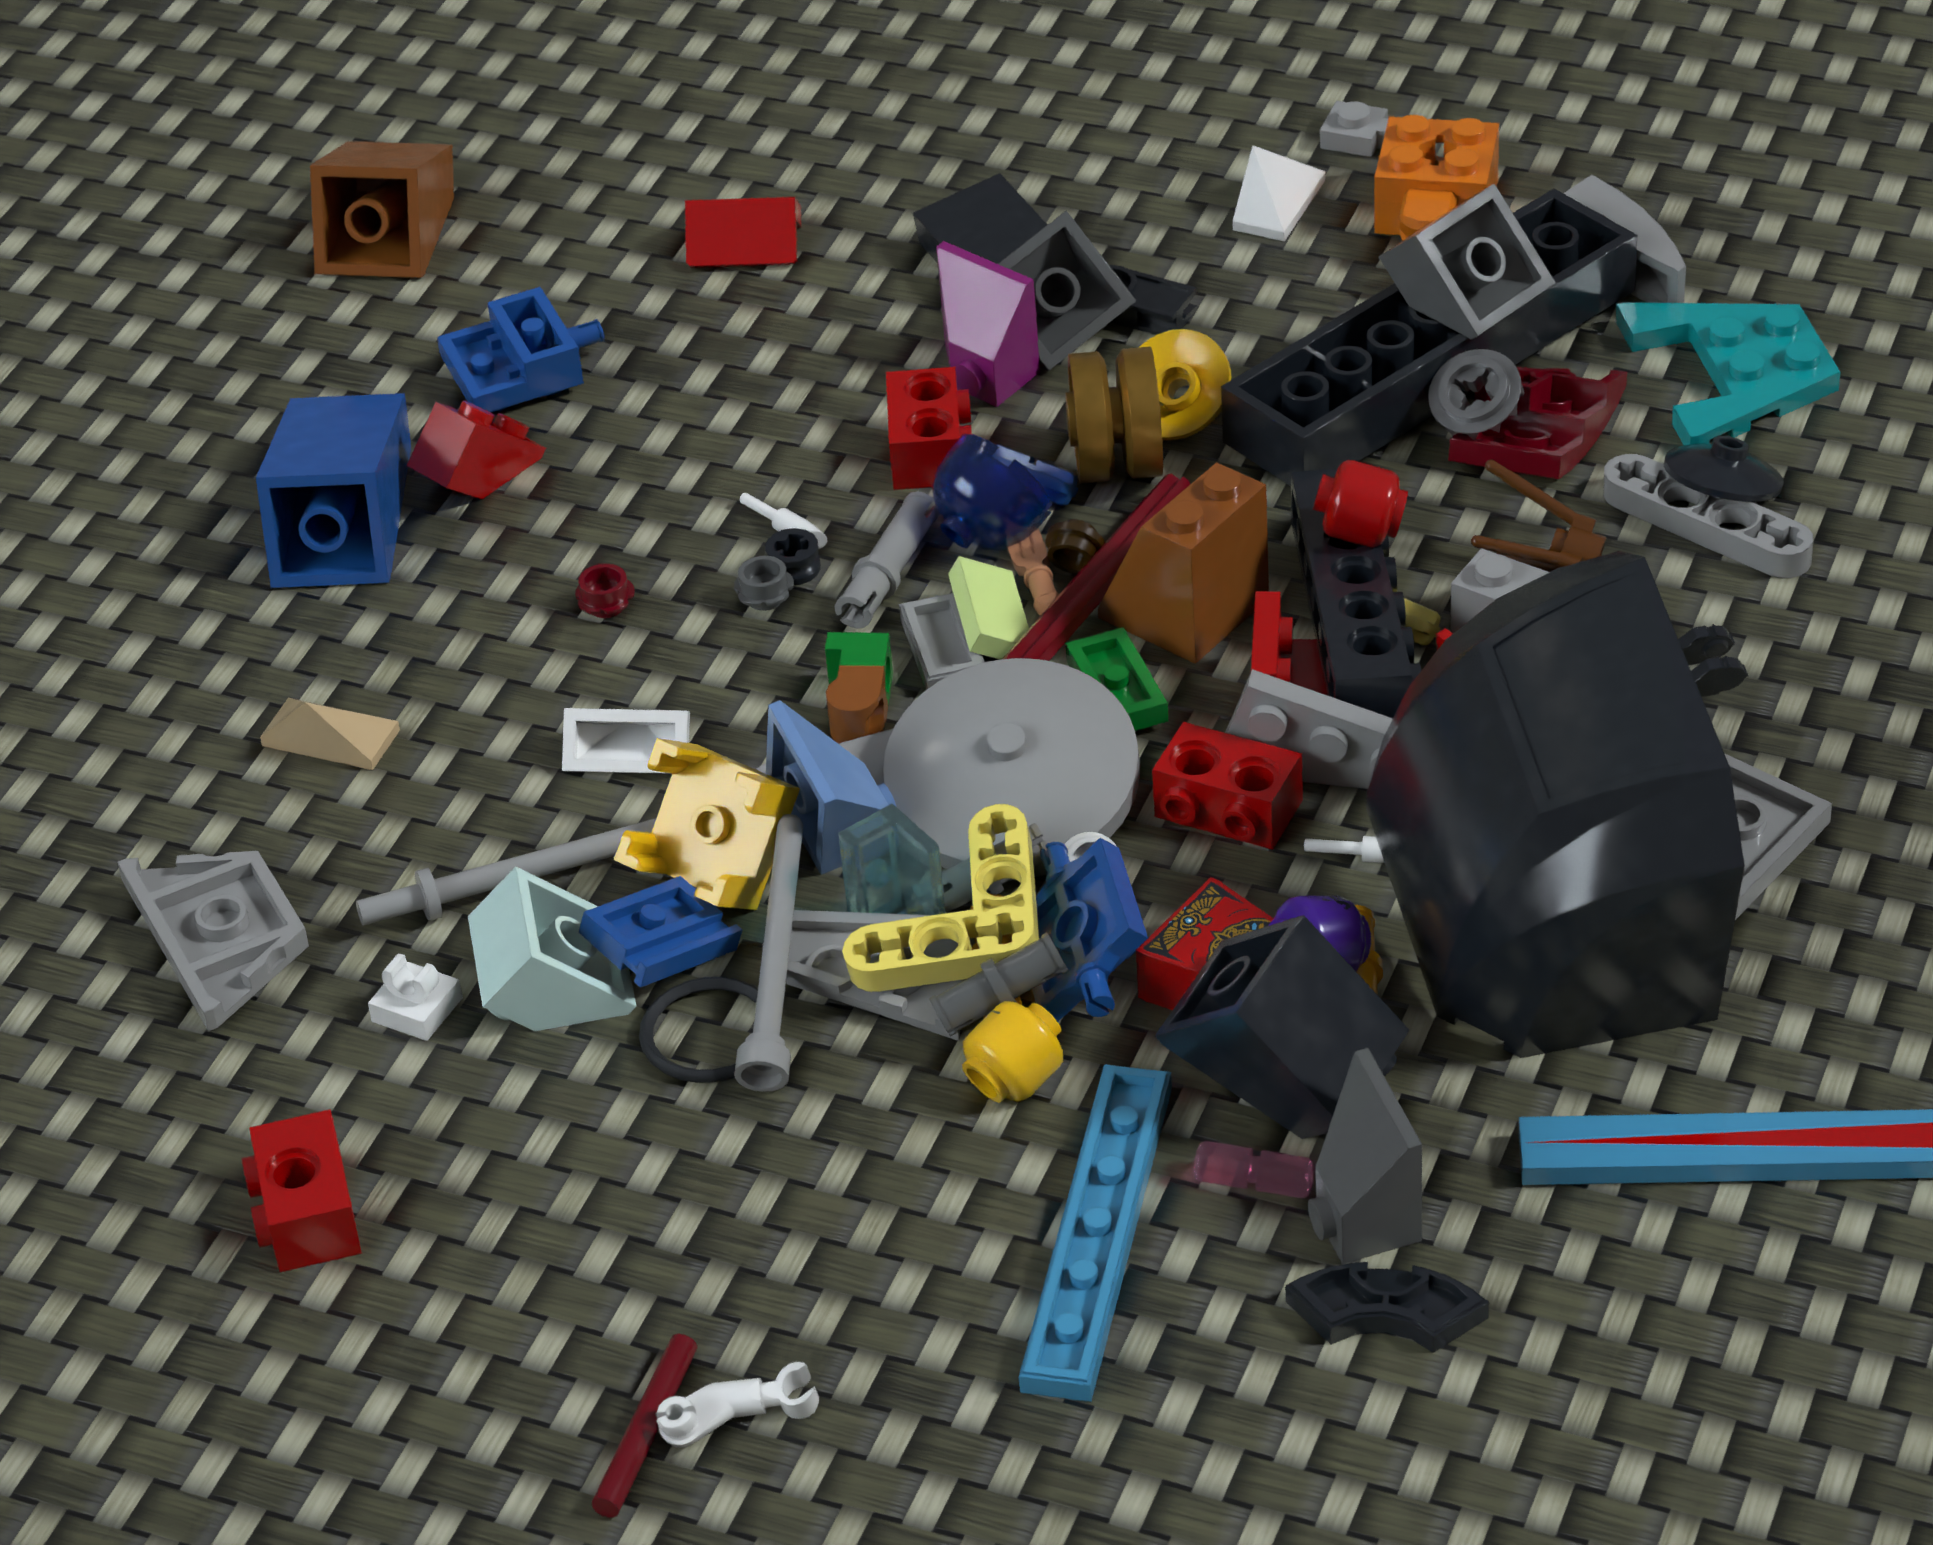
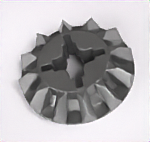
M1476 349L1458 354L1448 360L1438 370L1431 382L1429 406L1436 421L1444 426L1452 436L1456 433H1463L1476 440L1480 432L1489 429L1499 432L1501 423L1509 415L1517 416V403L1520 396L1525 395L1520 373L1508 357L1493 350ZM1485 385V389L1492 400H1486V402L1476 400L1470 407V403L1460 389L1466 392L1469 390L1478 392Z

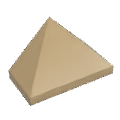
M288 698L260 736L264 747L373 770L399 733L400 727L399 722L395 720Z

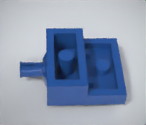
M541 287L487 302L490 321L437 337L440 356L467 402L488 412H499L515 404L541 396L555 395L564 389L584 384L579 348L599 342L602 343L605 340L603 329L598 319L566 328Z

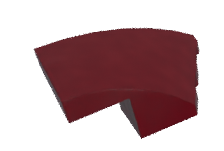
M1517 367L1525 394L1520 396L1517 403V416L1509 415L1501 423L1499 432L1489 429L1478 433L1476 440L1463 433H1457L1450 437L1448 461L1485 467V463L1488 460H1494L1513 472L1555 479L1562 478L1585 457L1608 424L1626 388V371L1610 370L1609 375L1601 380L1576 377L1574 373L1570 372V369L1565 368L1535 369ZM1485 385L1480 391L1475 392L1474 402L1476 400L1484 402L1492 400L1485 389Z

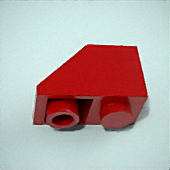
M462 401L459 410L435 402L407 466L448 489L484 499L542 459L546 448L527 438L526 435L530 427L511 417L498 413L493 422L494 414L469 402Z

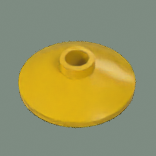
M1176 329L1157 334L1139 347L1151 346L1153 351L1159 394L1162 440L1186 438L1207 427L1221 412V386L1231 381L1229 361L1219 345L1203 333L1188 329ZM1189 386L1183 396L1174 399V395L1180 387Z

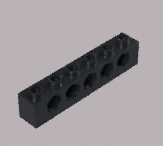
M1337 469L1291 472V525L1327 695L1393 719L1408 687L1422 670L1420 663H1414L1412 628L1405 627L1404 595L1402 591L1397 592L1396 562L1394 557H1389V537L1386 536L1385 540L1377 547H1368L1328 536L1324 532L1322 525L1324 513L1313 510L1322 475L1334 477Z

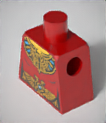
M1210 877L1136 949L1138 998L1173 1010L1222 940L1266 927L1274 918L1219 880Z

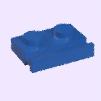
M679 876L585 911L578 933L620 970L631 969L636 974L634 983L641 988L736 951L742 929L737 924L730 927L721 921L723 912L715 905L695 897L696 889L683 877Z

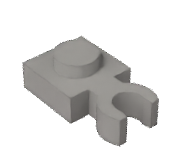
M1336 101L1320 129V149L1372 157L1376 149H1381L1388 122V109L1368 106L1357 101Z

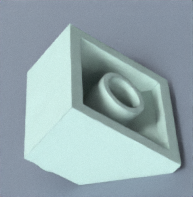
M515 866L469 914L468 921L482 1006L502 1020H512L536 1032L628 1015L636 1007L629 968L620 970L578 933L583 913L598 906Z

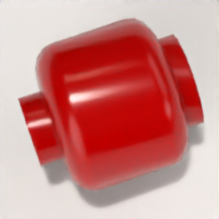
M1346 460L1338 467L1334 477L1322 475L1313 510L1324 513L1322 525L1324 532L1328 536L1362 546L1377 547L1385 540L1386 536L1396 537L1408 491L1399 489L1400 481L1395 472L1354 460Z

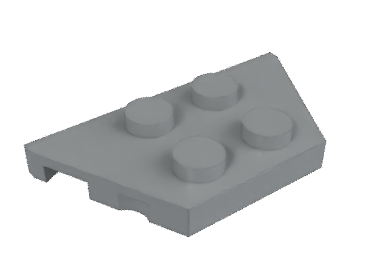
M259 851L227 852L220 856H206L204 854L177 855V867L141 869L138 858H126L117 862L125 887L208 1032L223 1024L309 947L303 923Z

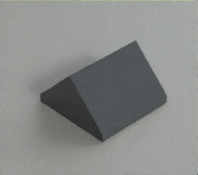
M1067 210L999 263L1003 267L1034 279L1039 363L1045 371L1052 369L1067 357L1068 354L1072 353L1136 302L1135 298Z

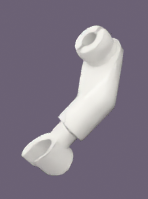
M793 1362L781 1369L776 1377V1381L762 1383L760 1378L716 1382L704 1386L685 1398L681 1396L669 1397L658 1407L656 1413L659 1433L667 1443L675 1447H688L731 1418L765 1414L766 1408L781 1406L784 1413L791 1418H807L816 1411L819 1396L816 1388L813 1387L797 1399L788 1398L792 1391L804 1387L811 1379L810 1372L805 1363Z

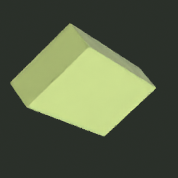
M958 556L948 576L969 651L1002 660L1029 629L1013 572Z

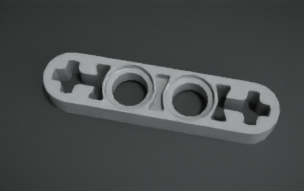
M1638 454L1616 456L1609 460L1604 467L1603 497L1608 504L1618 510L1777 578L1800 576L1807 572L1812 564L1813 533L1800 522L1753 502L1717 498L1690 489L1674 480L1666 472L1664 464ZM1687 501L1695 505L1687 508L1670 506L1668 503ZM1738 523L1745 525L1747 528L1728 530L1719 527V525Z

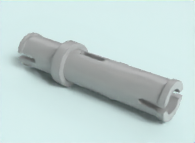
M918 491L908 494L901 508L871 553L860 558L852 570V581L835 604L836 615L843 614L849 603L851 604L841 619L847 626L859 629L869 625L873 614L881 602L893 596L901 582V571L916 551L931 525L937 521L940 515V508L937 504L932 506L925 516L926 510L934 501L930 495Z

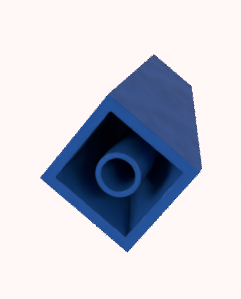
M405 393L290 398L256 476L271 588L389 583L407 478V463L411 452Z

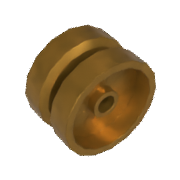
M1151 346L1121 349L1116 358V387H1109L1106 363L1098 351L1068 354L1069 392L1065 393L1070 447L1075 449L1079 484L1110 480L1115 471L1114 444L1122 443L1125 469L1132 479L1161 477L1163 475L1161 415L1156 368Z

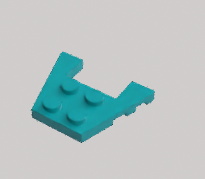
M1633 302L1616 304V324L1632 352L1690 342L1721 395L1720 397L1673 405L1672 425L1683 445L1710 443V439L1726 432L1730 437L1735 438L1750 431L1752 420L1774 411L1775 415L1781 417L1839 390L1840 370L1800 304Z

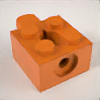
M1420 115L1389 117L1374 177V234L1400 235L1403 241L1492 184H1495L1497 187L1499 123L1482 122L1475 118H1463L1456 121L1427 119ZM1437 143H1444V157L1436 155Z

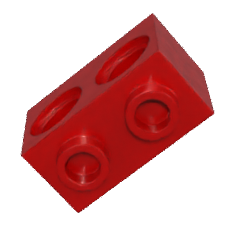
M956 367L886 372L888 432L893 490L964 485L962 461L974 460L972 428L971 425H965L971 424L969 389L957 390Z
M1187 722L1181 724L1152 769L1154 817L1272 850L1303 801L1302 753Z

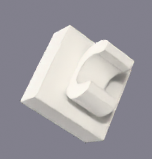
M398 953L382 972L384 984L368 1002L372 1022L428 1041L463 997L459 979L439 973L434 965L429 963L422 967L407 962L405 955Z

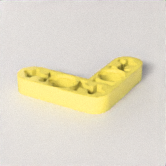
M994 804L977 812L970 821L968 837L972 910L870 924L858 928L848 936L844 942L842 953L850 979L858 988L865 991L880 992L968 979L982 971L980 964L992 958L997 963L1039 939L1032 841L1025 816L1017 807L1008 804ZM1005 833L1007 854L996 855L993 845L996 839L995 834ZM1004 878L1014 879L1021 883L1016 891L1006 896H993L986 892L991 884ZM1013 934L1012 942L1001 944L1003 935ZM970 938L977 939L979 949L972 950ZM940 939H950L958 943V946L952 953L941 958H932L924 954L928 945ZM910 947L913 958L906 959L903 948ZM880 953L879 961L870 963L871 954Z

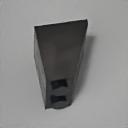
M1304 915L1222 940L1158 1030L1155 1037L1164 1047L1299 1138L1305 1139L1328 1132L1354 1052L1368 1048L1385 1077L1394 1067L1397 1061V1056L1394 1053L1406 1037L1409 1029Z

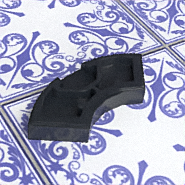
M1368 1262L1348 1263L1315 1271L1285 1285L1286 1303L1331 1345L1354 1335L1387 1333L1412 1339L1434 1353L1489 1319V1301L1475 1290L1445 1274L1414 1265L1412 1272L1394 1269H1368Z

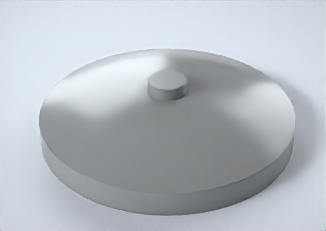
M1013 658L984 662L967 667L945 677L925 690L912 702L896 723L886 747L883 773L884 783L889 788L897 807L898 816L895 822L901 833L922 855L943 868L949 869L970 858L968 837L970 821L977 812L994 804H1008L1017 807L1024 814L1028 828L1033 823L1038 825L1043 835L1042 838L1046 840L1047 844L1051 842L1065 844L1071 837L1083 832H1096L1110 838L1125 820L1135 800L1140 779V757L1135 730L1129 715L1115 695L1103 684L1077 669L1060 663L1039 659ZM1005 833L995 834L996 839L993 845L1005 840ZM1044 864L1034 868V877L1047 874Z

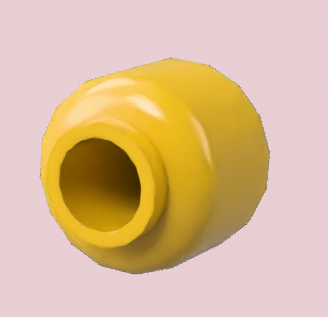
M1003 1001L963 1040V1052L966 1061L962 1064V1069L972 1084L994 1102L1000 1103L1005 1098L1015 1102H1022L1029 1098L1061 1066L1063 1062V1049L1056 1037L1061 1032V1027L1057 1020L1037 1003H1032L1026 1008L1016 1002Z

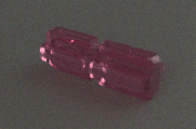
M1203 1141L1198 1146L1194 1159V1175L1200 1182L1247 1189L1248 1183L1256 1184L1255 1190L1258 1192L1301 1199L1308 1197L1312 1190L1315 1167L1314 1161L1309 1157L1262 1150L1260 1156L1252 1155L1253 1148L1212 1141Z

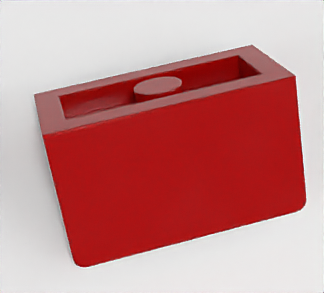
M796 197L685 200L686 263L691 268L795 264L797 262V228H801V205Z

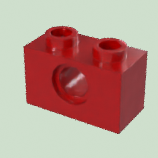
M331 1109L249 1127L254 1155L241 1158L250 1198L262 1196L264 1203L251 1207L253 1223L259 1248L273 1245L279 1273L362 1254Z

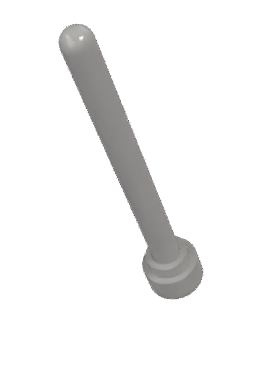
M794 814L782 816L777 824L753 1033L748 1035L745 1042L737 1049L735 1079L742 1086L754 1091H776L783 1088L789 1080L791 1053L786 1047L784 1039L780 1036L803 834V823Z

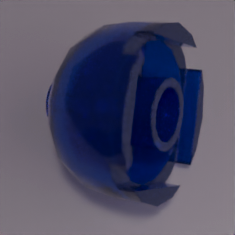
M963 434L948 451L935 472L932 492L936 509L944 519L940 527L950 540L962 548H968L971 544H974L984 550H1008L1007 547L1025 540L1051 514L1050 511H1047L1052 506L1051 498L1039 481L1021 463L1014 459L1009 466H1006L992 457L999 447L989 440L974 434Z

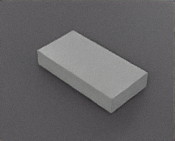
M953 593L899 604L901 623L926 690L955 672L985 662L981 654L969 651Z

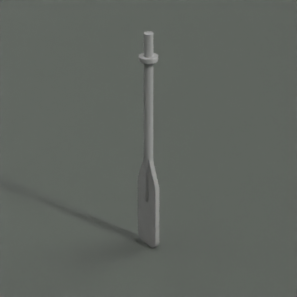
M893 729L838 743L865 763L877 785L884 783V757ZM766 763L756 768V770L766 774ZM656 818L437 879L433 878L429 868L415 871V885L357 900L356 907L361 924L364 926L422 909L428 921L442 918L441 904L493 890L515 866L537 877L613 857L626 830L651 833Z

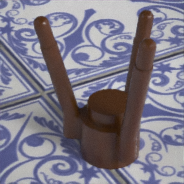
M1488 460L1485 463L1487 471L1562 519L1571 527L1569 531L1557 527L1549 550L1480 535L1472 537L1471 544L1474 547L1493 551V553L1547 572L1602 555L1607 537L1592 533L1596 519L1576 513L1496 461Z

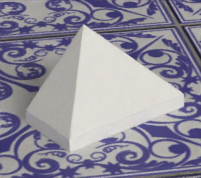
M1252 145L1233 218V231L1285 241L1326 181L1325 171Z
M564 708L562 771L672 774L650 770L647 764L656 738L689 743L690 711Z

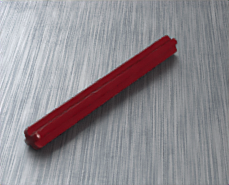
M1172 473L1165 475L1003 659L1026 658L1050 661L1101 603L1141 526L1191 484L1189 480L1184 476L1178 479Z

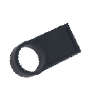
M1109 265L1136 300L1135 303L1110 323L1157 335L1170 330L1182 329L1196 313L1197 305L1189 303L1196 294L1197 287L1127 269L1123 266Z

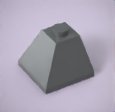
M1495 184L1477 193L1379 256L1411 308L1470 339L1479 336L1556 283Z
M1368 1048L1354 1052L1316 1165V1198L1309 1199L1308 1201L1309 1216L1317 1237L1320 1240L1329 1238L1342 1264L1422 1241V1143Z

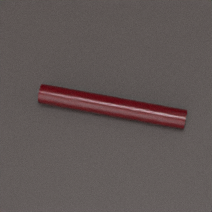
M674 1334L671 1337L597 1489L591 1506L598 1514L604 1517L614 1518L618 1516L659 1430L656 1417L658 1407L664 1400L676 1395L697 1351L696 1342L689 1336Z

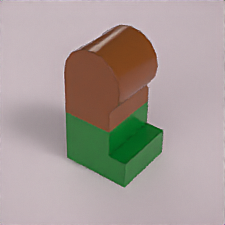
M827 632L825 655L829 686L826 690L831 738L837 743H842L884 731L893 679L889 633Z

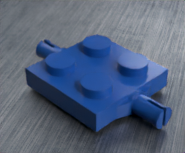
M1100 837L1078 859L1070 862L1066 845L1061 842H1051L1045 845L1047 850L1043 848L1040 850V857L1043 861L1047 877L1046 883L1036 896L1039 939L1042 938L1043 934H1049L1069 971L1053 977L1035 987L1032 991L1036 1003L1045 1008L1057 1022L1084 999L1088 1014L1093 1017H1103L1109 1014L1107 1008L1112 1011L1115 1008V1002L1107 983L1109 974L1125 959L1131 957L1136 952V949L1148 939L1119 847Z

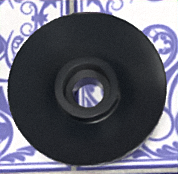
M1717 436L1713 439L1712 444L1698 443L1675 447L1666 453L1664 468L1674 480L1690 489L1717 498L1743 502L1766 501L1780 495L1784 484L1782 475L1774 467L1761 458L1748 453L1749 445L1746 442L1730 436Z

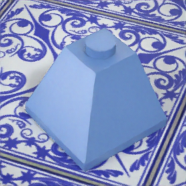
M779 700L769 704L766 774L800 788L791 814L798 816L803 823L802 842L820 874L822 875L890 848L892 821L897 819L898 813L889 788L884 783L877 785L865 763Z

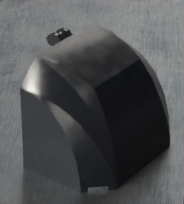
M1617 551L1555 569L1497 598L1448 637L1408 687L1382 740L1367 790L1366 809L1436 1016L1453 1025L1458 1020L1474 1026L1504 1041L1503 1050L1520 1058L1718 1020L1745 864L1730 766L1702 697L1716 695L1722 691L1731 690L1739 686L1748 676V673L1739 659L1727 657V655L1724 658H1719L1735 645L1732 634L1723 626L1712 624L1710 627H1706V625L1694 627L1678 639L1644 556ZM1699 664L1693 670L1689 667L1690 665Z

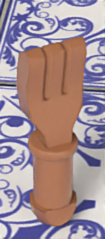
M1038 529L1030 532L1029 535L1023 534L1018 536L1017 539L1005 540L1016 572L1019 576H1023L1025 586L1030 589L1034 599V609L1041 616L1058 597L1059 593L1056 591L1052 581L1053 573L1049 568L1050 561L1047 557V549Z

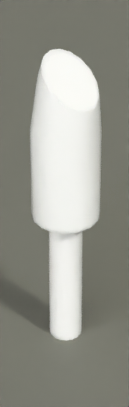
M743 493L740 496V503L772 520V527L775 530L804 529L815 535L818 539L819 548L826 545V535L801 516L786 508L776 510L748 493Z
M1363 836L1362 842L1305 839L1304 842L1305 852L1362 855V862L1385 863L1376 836Z

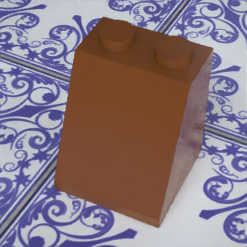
M347 141L310 165L315 274L422 278L425 275L454 200L452 145Z
M1216 462L1141 526L1098 607V618L1118 628L1124 627L1127 632L1194 664L1200 661L1254 612L1255 591H1269L1266 484Z

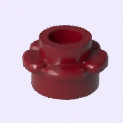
M608 563L593 565L584 570L579 576V586L575 591L579 608L598 618L617 616L628 606V600H631L635 595L634 585L631 581L627 580L625 571L617 565Z

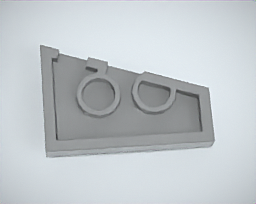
M1252 669L1225 733L1302 753V782L1368 789L1382 740L1392 718Z
M794 910L786 984L959 1041L960 1030L956 1031L955 1035L949 1036L929 998L945 992L964 980L880 992L865 991L858 988L851 981L842 953L844 942L848 936L860 927L931 915ZM940 939L928 945L924 954L932 958H941L952 953L958 946V943L950 939ZM910 947L903 948L906 959L913 958ZM880 953L871 954L870 963L878 962Z

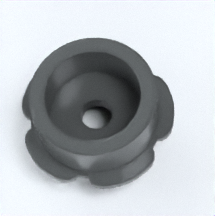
M756 556L746 560L739 567L738 578L734 582V590L738 593L739 600L743 604L761 611L778 607L789 597V591L794 587L793 577L786 572L785 564L780 559L772 556Z

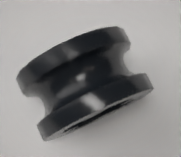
M798 528L784 529L774 533L765 543L766 556L776 557L785 564L786 572L793 577L794 585L810 582L820 572L818 539L813 533Z

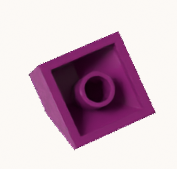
M943 241L936 248L944 339L949 367H956L958 390L969 389V395L998 407L1040 372L1034 279Z

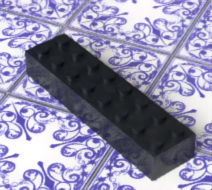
M1557 189L1550 190L1513 212L1556 282L1555 284L1479 336L1470 339L1411 308L1394 283L1222 385L1223 443L1290 486L1291 472L1338 469L1346 460L1360 461L1433 416L1429 406L1431 382L1438 370L1454 356L1470 350L1487 349L1505 355L1516 365L1633 293L1636 285L1638 235ZM1460 389L1465 395H1467V394H1469L1470 392H1472L1471 390H1469L1468 392H1466V391Z

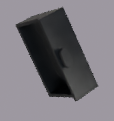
M1001 173L913 212L919 243L937 264L936 247L943 241L999 264L1047 226L1046 222Z

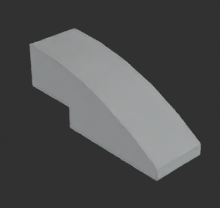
M1590 175L1564 193L1638 235L1635 291L1631 293L1632 295L1647 303H1684L1686 265L1676 245L1661 225L1640 205L1618 189L1593 175Z

